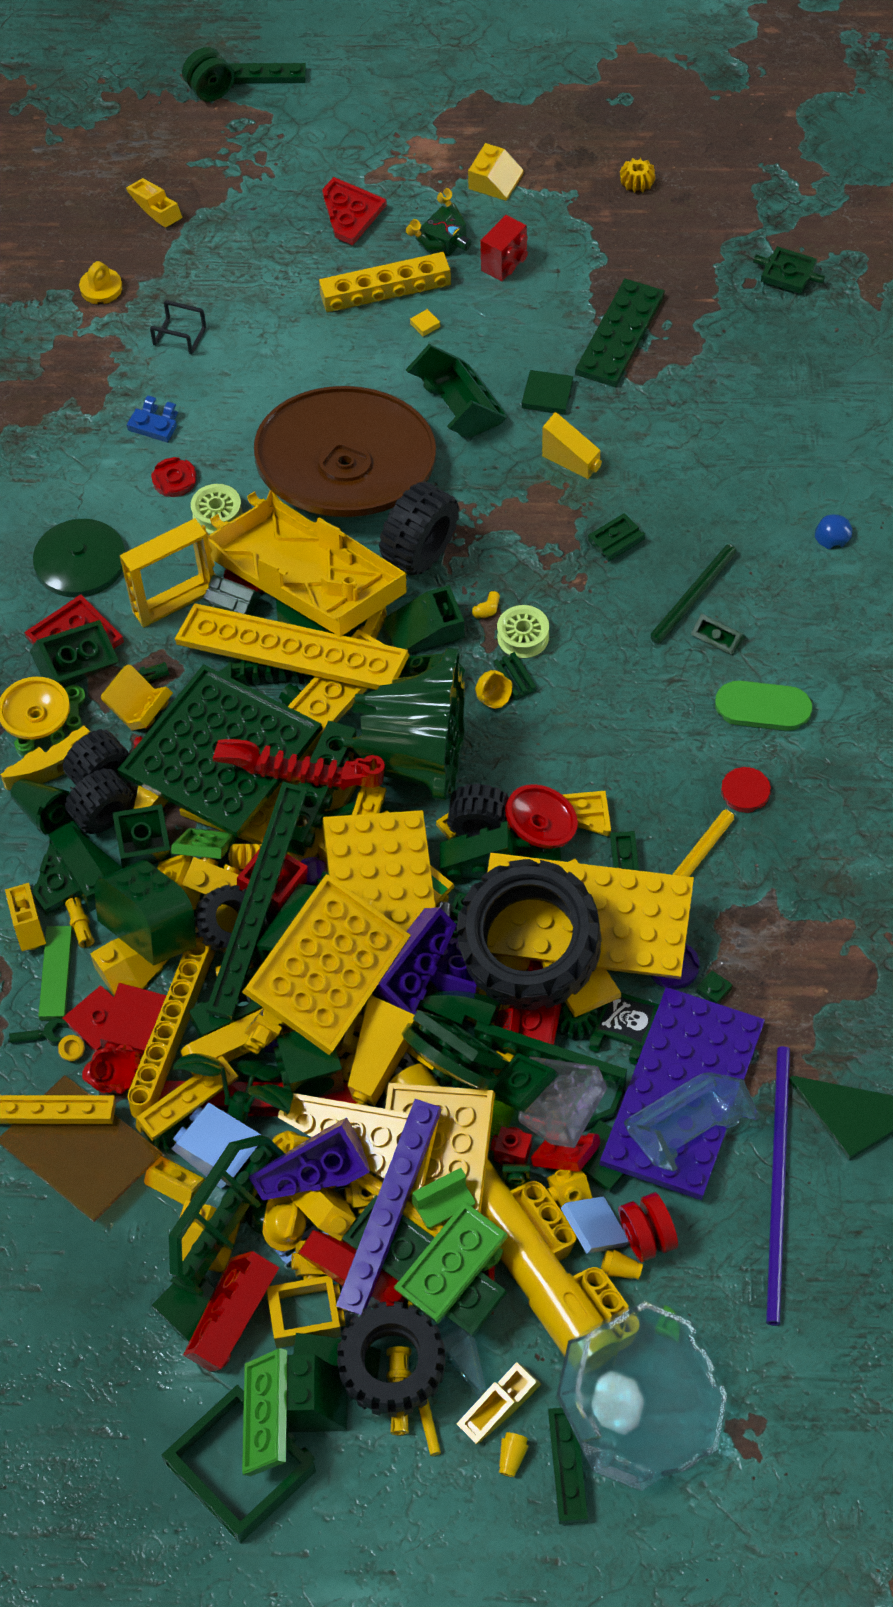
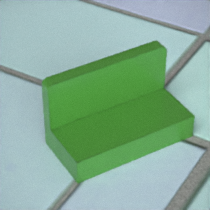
M462 1168L433 1181L412 1194V1204L427 1229H431L449 1220L464 1201L472 1207L475 1206V1200L466 1186V1175Z

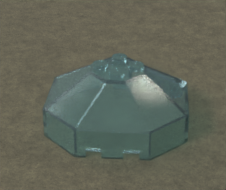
M642 1302L623 1309L568 1341L556 1396L593 1472L636 1490L643 1491L665 1476L686 1471L697 1464V1461L701 1458L709 1456L718 1450L727 1394L723 1385L717 1386L711 1374L714 1367L705 1348L699 1349L693 1337L696 1330L691 1321L648 1302Z

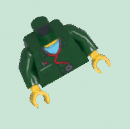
M445 188L443 193L446 197L440 192L437 200L439 203L445 204L446 207L441 206L422 226L417 219H413L406 227V233L409 236L415 235L419 246L429 253L444 252L445 255H451L458 247L467 251L472 241L466 235V222L455 203L450 201L452 191L449 188Z

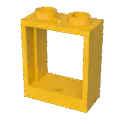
M323 1276L268 1287L267 1295L276 1348L293 1346L296 1333L332 1338L341 1337L340 1327L346 1326L343 1309L338 1310L336 1306V1301H338L340 1296L339 1284H333L332 1278ZM327 1290L332 1322L285 1330L281 1298Z

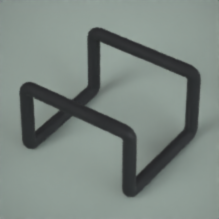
M169 300L164 301L166 319L162 327H150L153 345H157L162 334L166 333L186 338L188 352L193 354L206 330L204 310ZM168 305L200 313L202 328L193 345L188 334L166 329L170 321Z

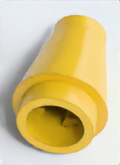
M615 1249L613 1252L606 1250L601 1264V1269L607 1276L634 1278L637 1280L643 1267L642 1263H638V1261Z
M506 1432L505 1438L501 1439L499 1474L515 1478L516 1472L529 1447L526 1445L527 1437Z

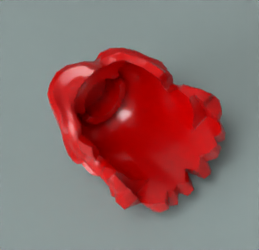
M129 1044L120 1045L117 1048L106 1047L94 1052L92 1060L83 1068L82 1078L102 1093L116 1092L121 1094L131 1087L141 1061L139 1058L140 1054Z

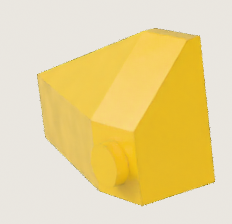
M120 938L112 940L90 953L95 970L114 996L119 983L145 989L151 978L155 974H159L163 969V965L168 961L165 960L153 966Z

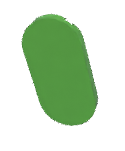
M732 681L724 684L718 690L715 698V709L730 724L792 731L809 721L812 703L809 696L796 687Z

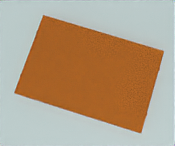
M64 1075L44 1095L89 1094ZM114 1115L113 1124H13L0 1136V1145L93 1222L163 1155L160 1150L116 1115Z

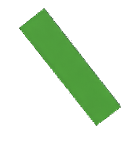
M46 926V944L44 948L38 1015L40 1021L62 1019L66 1015L73 935L72 926Z

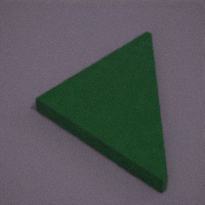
M791 1076L789 1078L790 1084L849 1160L893 1134V1095L798 1076Z

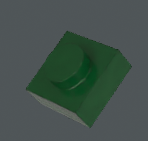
M711 970L696 987V993L708 1001L719 1004L732 990L733 984Z

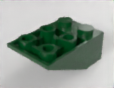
M450 585L427 591L383 618L393 646L406 649L409 654L465 638L464 619Z

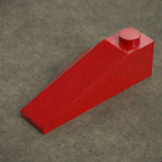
M313 1230L298 1254L343 1286L356 1250L345 1243L343 1239L339 1241L330 1235ZM381 1270L368 1306L375 1309L378 1308V1303L386 1302V1306H394V1301L404 1302L406 1298L394 1289L398 1281Z

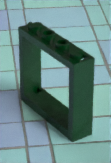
M237 1384L161 1456L164 1464L241 1544L316 1472L313 1462L315 1458L312 1453L305 1447L300 1449L294 1443L296 1438L286 1428V1450L300 1465L246 1517L239 1521L182 1461L180 1456L238 1402L244 1406V1391Z

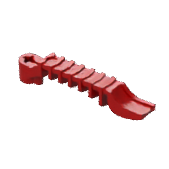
M237 739L218 740L213 755L214 762L233 764L245 769L250 774H261L262 777L266 775L273 776L274 779L285 778L287 781L298 780L304 784L305 782H310L316 786L323 784L329 788H332V786L341 787V790L354 785L376 788L384 780L385 764L383 759L376 755H370L364 759L357 758L355 761H346L343 767H337V760H332L330 765H324L323 758H319L317 763H311L309 756H306L303 761L297 760V754H292L290 759L283 758V751L279 750L276 757L270 756V746L267 745L260 754L259 747L256 744Z

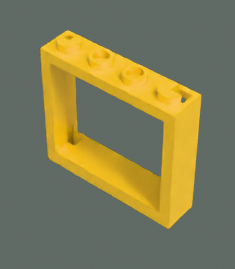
M196 518L120 555L131 609L143 628L204 598L212 576L216 575L213 571L215 564L210 556L212 552L211 545L208 542L210 535L207 533L205 525L201 526ZM193 544L198 575L146 600L140 570Z

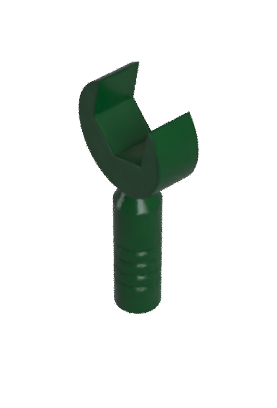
M53 1019L45 1025L44 1031L31 1030L9 1033L10 1043L35 1041L45 1037L50 1045L58 1046L63 1037H55L54 1033L58 1028H69V1026L63 1019Z

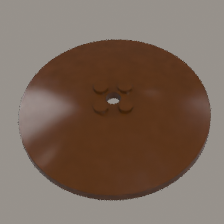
M356 386L318 388L287 399L264 418L254 440V459L257 471L266 486L273 493L300 509L335 517L365 516L394 508L397 500L412 485L428 481L434 469L436 444L433 432L427 421L417 410L390 394Z

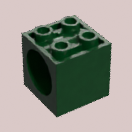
M296 1031L276 1036L278 1046L273 1047L278 1071L281 1073L283 1088L290 1090L292 1093L313 1097H322L345 1090L342 1068L336 1048L328 1055Z

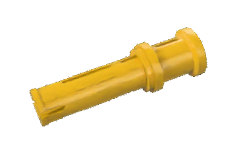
M404 1346L388 1348L386 1350V1355L389 1356L387 1379L390 1383L402 1381L412 1374L409 1371L411 1349ZM398 1412L397 1417H391L390 1433L392 1435L401 1436L409 1433L408 1415H405L404 1412Z

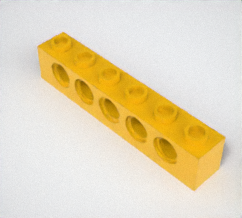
M444 252L319 279L320 295L327 313L451 285V272Z

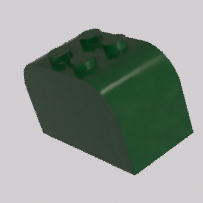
M139 861L96 880L94 890L97 921L153 966L197 947L194 911L187 894L176 882L148 861Z

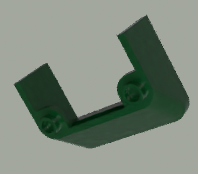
M428 344L406 369L408 373L422 379L424 382L423 387L429 393L433 394L435 392L443 398L455 415V418L447 427L457 432L463 438H472L501 425L508 418L505 411L472 367L461 358Z

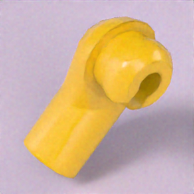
M495 591L489 592L486 602L479 603L472 608L473 616L475 618L493 616L497 611L500 594Z

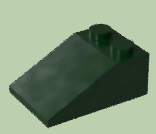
M100 620L38 639L30 649L41 677L52 679L63 688L119 663L118 657Z

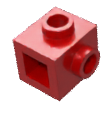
M501 1126L499 1135L494 1134L490 1150L494 1151V1161L498 1162L501 1166L503 1164H527L532 1148V1134L525 1133L517 1127L506 1128Z

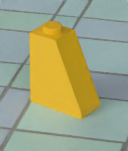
M554 413L542 427L543 457L586 479L593 472L596 473L602 463L600 460V449L563 417Z
M326 1187L317 1191H304L288 1196L319 1229L339 1241L342 1240V1237L356 1219L344 1196L331 1188Z

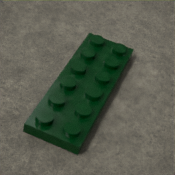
M624 278L576 366L575 375L616 388L660 306L665 290Z
M377 1195L374 1196L342 1237L343 1241L356 1251L373 1210ZM402 1214L382 1270L399 1282L434 1237ZM480 1271L445 1314V1317L471 1337H474L507 1294V1291Z

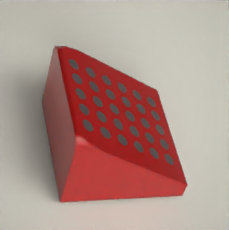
M515 1008L500 1010L494 1025L519 1033L521 1012Z

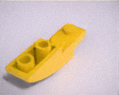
M82 726L80 729L71 732L60 743L53 745L46 753L40 747L27 753L23 759L7 767L0 774L4 787L7 790H11L14 783L20 779L45 783L65 774L63 763L67 752L83 736L89 734L90 731L85 726Z

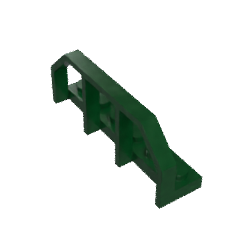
M477 1021L474 1028L475 1038L488 1047L493 1046L502 1049L505 1053H510L514 1056L520 1053L539 1063L550 1065L557 1071H568L553 1112L530 1105L525 1112H521L494 1099L495 1104L578 1132L594 1127L599 1120L606 1122L615 1117L626 1088L627 1069L492 1024L487 1025ZM575 1074L584 1080L592 1079L601 1082L608 1088H618L611 1108L582 1121L559 1114Z
M257 1135L229 1142L170 1232L169 1264L170 1274L173 1276L170 1282L176 1287L202 1297L204 1291L198 1287L199 1283L221 1249L225 1247L232 1250L234 1244L228 1238L248 1207L259 1208L261 1205L255 1198L258 1192L249 1176L285 1154L269 1137ZM257 1146L235 1180L226 1172L239 1150ZM220 1179H222L230 1187V1190L223 1197L211 1219L207 1221L199 1212ZM195 1221L204 1230L192 1245L185 1259L182 1260V1238L192 1222Z

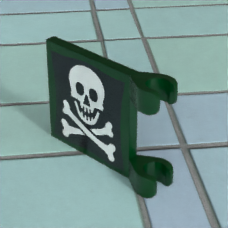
M621 993V998L604 1005L596 1028L590 1038L589 1050L599 1052L604 1036L633 1045L629 1053V1063L636 1065L659 1004Z

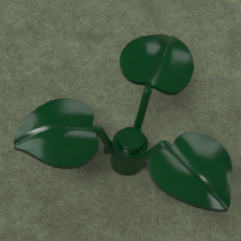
M192 1053L181 1057L174 1064L173 1070L183 1069L204 1076H218L221 1074L225 1094L224 1104L229 1105L227 1114L241 1123L247 1122L250 1108L255 1098L287 1114L290 1112L294 1097L290 1090L273 1084L252 1086L256 1077L264 1081H273L279 1078L280 1073L277 1066L267 1065L257 1060H241L238 1063L237 1069L241 1073L251 1076L245 1092L236 1091L230 1097L226 1071L223 1066H219L220 1061L205 1054Z

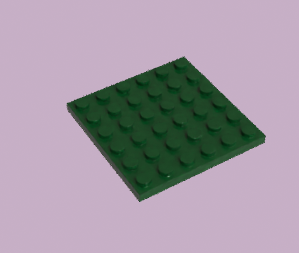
M203 664L117 770L119 775L238 838L284 778L274 779L273 776L267 775L262 777L261 774H250L245 769L233 764L214 762L213 755L218 740L237 739L250 741L259 747L260 754L267 745L270 746V756L276 757L279 750L283 751V758L290 759L292 754H297V760H299L323 728L321 723Z

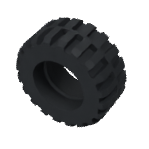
M428 482L414 484L403 493V496L397 500L393 510L391 509L388 514L389 517L385 521L384 529L380 535L379 551L382 557L410 575L422 574L425 570H429L434 562L438 561L439 556L447 548L448 542L451 541L452 534L457 526L456 522L459 519L458 512L460 509L455 497Z
M394 1301V1306H386V1302L378 1303V1308L371 1309L368 1306L362 1309L363 1314L360 1317L355 1315L350 1320L349 1328H344L341 1334V1343H338L337 1363L342 1385L345 1386L350 1398L357 1401L358 1406L364 1410L366 1408L371 1409L372 1414L380 1416L381 1412L388 1413V1417H397L398 1412H404L405 1415L413 1413V1408L417 1406L422 1408L427 1404V1399L430 1396H435L438 1391V1385L442 1383L444 1377L445 1347L437 1325L433 1326L431 1318L426 1313L421 1315L418 1308L413 1305L405 1308L403 1307V1302ZM399 1336L407 1339L415 1346L418 1353V1364L415 1371L409 1377L399 1382L387 1383L379 1381L369 1374L365 1366V1354L367 1349L380 1338Z

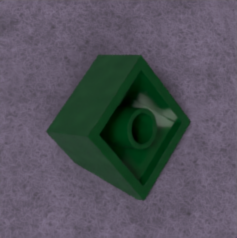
M162 804L113 813L123 868L142 860L153 864L171 858Z

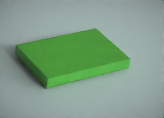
M188 828L172 844L171 854L221 859L230 849V846L235 844L236 836L223 831Z

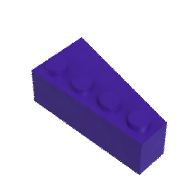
M440 907L424 908L406 931L411 936L372 992L376 998L414 1015L417 1013L416 1008L427 992L425 988L431 976H434L438 968L436 964L439 957L444 954L457 926Z

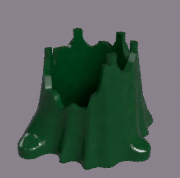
M446 649L437 665L418 675L396 678L392 680V684L380 685L375 691L367 694H355L353 712L364 714V716H361L362 735L356 738H344L343 747L353 748L356 751L354 760L357 758L364 759L370 755L379 756L385 764L384 777L428 787L434 799L446 800L447 794L452 795V792L456 789L459 754L465 735V683L462 680V671H459V649Z

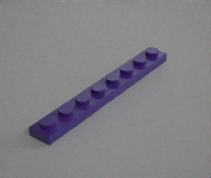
M418 1099L414 1100L336 1304L338 1308L361 1316L363 1314L362 1309L368 1307L441 1114V1107Z

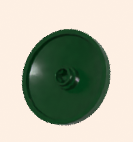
M73 519L52 527L39 539L33 553V565L37 578L51 592L65 597L76 598L80 594L83 597H87L104 591L120 577L123 572L120 555L125 553V548L120 535L111 526L93 519Z
M412 1023L406 1025L402 1036L422 1059L434 1067L433 1073L443 1079H446L448 1076L475 1088L484 1090L494 1089L499 1079L491 1070L463 1061L458 1057L459 1052L454 1049L451 1051L439 1043V1038L434 1035L431 1037L419 1029L420 1026Z

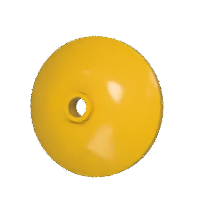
M45 677L21 679L10 685L0 697V724L9 734L21 739H40L51 735L65 723L70 711V701L65 689L58 682Z

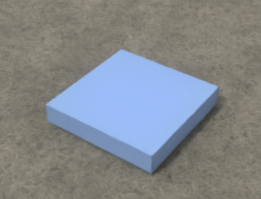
M604 1196L567 1202L561 1207L586 1254L625 1247L629 1243L624 1230Z

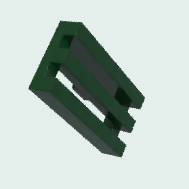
M515 652L510 653V657L503 656L502 660L496 659L493 661L495 669L503 673L510 680L503 666H506L520 688L521 692H518L512 683L511 695L515 700L536 692V685ZM512 662H513L514 666L516 667V669L518 670V672H519V674L521 675V677L523 678L524 682H525L526 685L528 686V689L526 688V686H525L524 683L522 682L521 678H520L519 675L517 674L516 670H515L514 667L512 666V664H511Z

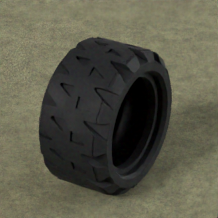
M531 859L510 861L509 866L499 865L485 873L481 877L482 881L475 883L463 899L464 906L459 911L457 921L458 945L468 973L475 984L484 990L488 997L500 1004L514 1005L515 1009L537 1010L542 1006L550 1008L565 1002L572 993L576 995L588 983L592 971L596 969L602 942L598 910L592 895L588 893L584 883L572 872L569 871L567 873L561 866L544 860H540V863ZM523 900H541L553 904L565 913L573 926L572 938L564 954L553 964L534 971H520L505 966L492 955L487 946L488 933L497 915L511 904Z

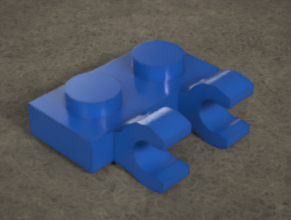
M147 396L143 409H135L126 425L128 431L168 443L177 427L176 420H174L178 414V411L174 410L176 404L167 402L163 415L154 414L158 408V405L154 404L156 398Z

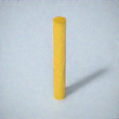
M427 1399V1404L422 1408L419 1407V1412L430 1456H437L441 1454Z

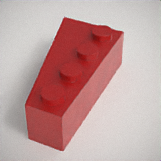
M254 1251L230 1258L183 1356L210 1372L224 1368L230 1360L232 1349L241 1337L243 1330L280 1267Z

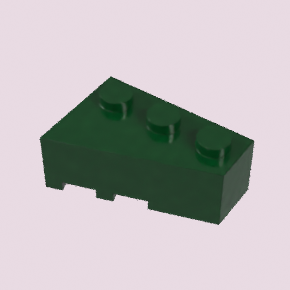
M508 821L501 823V828L491 831L488 828L481 829L480 834L473 837L465 834L440 842V871L442 875L450 881H460L461 879L473 877L481 878L488 871L490 853L518 856V844Z

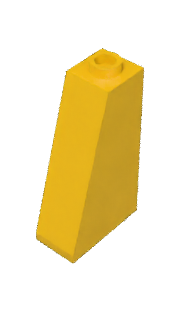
M370 995L367 1002L348 1088L356 1102L362 1105L369 1103L375 1106L409 1047V1044L402 1036L404 1028L408 1023L420 1025L413 1020L414 1014Z

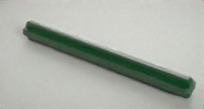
M730 544L725 545L651 632L650 639L659 644L666 638L736 555V548Z

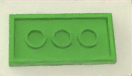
M464 1201L395 1285L394 1289L438 1324L508 1238V1235Z
M278 1348L245 1363L242 1475L251 1477L286 1462L287 1350Z

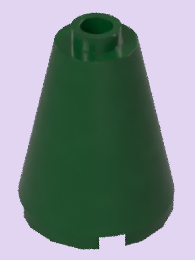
M20 779L12 786V800L44 835H48L73 821L65 807L67 796L70 794L69 791L27 779Z

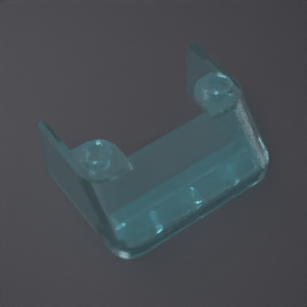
M707 1072L694 1077L624 1121V1125L629 1135L654 1166L675 1171L678 1169L675 1164V1158L678 1156L676 1149L715 1125L730 1128L737 1125L742 1117L757 1120L760 1118V1115L743 1079Z

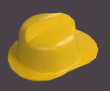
M288 1196L268 1199L262 1230L264 1239L270 1247L277 1251L291 1250L295 1248V1243L299 1242L306 1229V1215Z

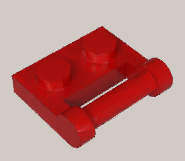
M549 1129L546 1139L531 1156L532 1164L536 1167L580 1172L598 1149L600 1137L595 1133L580 1135L562 1133L558 1129Z

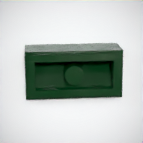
M702 613L691 632V635L731 655L734 654L745 638L743 633Z

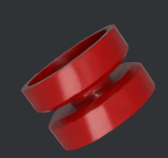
M656 1192L641 1197L640 1206L631 1201L618 1207L622 1228L634 1255L640 1262L654 1258L656 1256V1249L662 1253H667L678 1248V1238L673 1221L663 1200Z

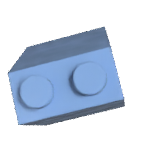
M208 1103L203 1109L198 1107L189 1117L193 1122L187 1129L182 1126L173 1138L176 1143L171 1149L207 1177L229 1142L261 1134ZM257 1146L239 1150L226 1172L234 1177ZM222 1179L217 1184L221 1189L226 1185Z

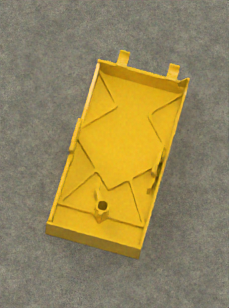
M271 490L266 500L264 498L259 499L256 492L249 494L247 499L254 507L231 522H223L219 514L210 518L212 525L218 529L211 533L208 538L212 548L210 556L213 561L339 637L406 593L405 572L340 531V528L327 523L320 517L317 519V522L310 521L283 503Z

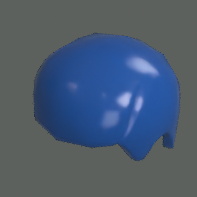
M837 514L827 515L821 519L816 527L815 538L820 545L827 549H831L836 545L843 547L851 539L853 528L849 520L844 516Z

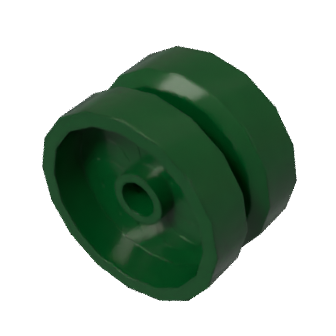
M203 47L194 51L186 59L182 68V78L200 100L206 102L222 98L232 87L235 78L234 70L216 49L211 47Z

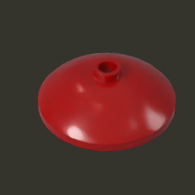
M537 784L524 785L513 791L507 800L505 812L509 825L520 838L534 846L558 848L567 844L576 833L578 820L573 806L562 794L552 788Z

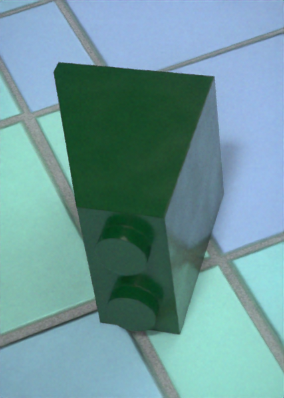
M315 1354L287 1355L286 1416L291 1433L347 1431V1392L345 1386L342 1385L339 1369Z

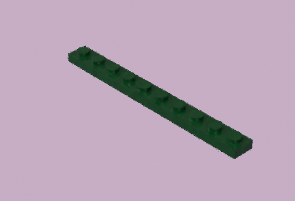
M282 782L206 1009L207 1014L230 1020L233 1019L256 944L258 943L307 795L306 787Z

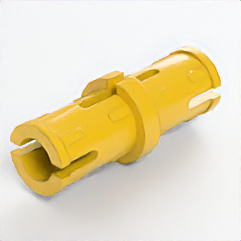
M75 897L76 904H74L73 898H70L65 902L71 919L69 924L75 931L78 945L84 948L85 941L86 947H89L95 942L89 927V917L84 913L81 899Z

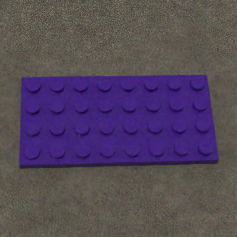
M666 987L599 1165L702 1200L765 1019Z

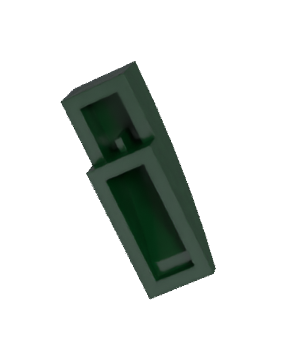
M463 991L426 993L423 1000H420L418 1004L460 1024L468 1020V1017H471L487 1025L495 1021L501 1006L499 1002L488 996Z
M296 1333L293 1355L315 1354L338 1369L337 1348L338 1343H341L342 1339ZM370 1346L365 1354V1366L373 1378H378L381 1349Z

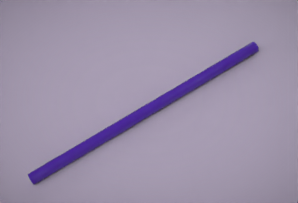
M785 1046L777 1048L766 1313V1324L771 1326L780 1325L790 1069V1048Z

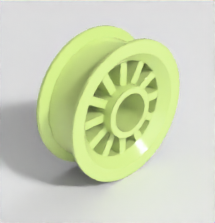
M211 484L202 487L194 494L191 500L193 519L196 518L201 526L205 525L208 534L218 530L210 521V518L219 514L223 522H231L243 514L239 494L228 485Z
M518 605L507 609L498 620V644L508 655L515 652L518 658H531L540 654L548 645L549 621L541 610L533 606Z

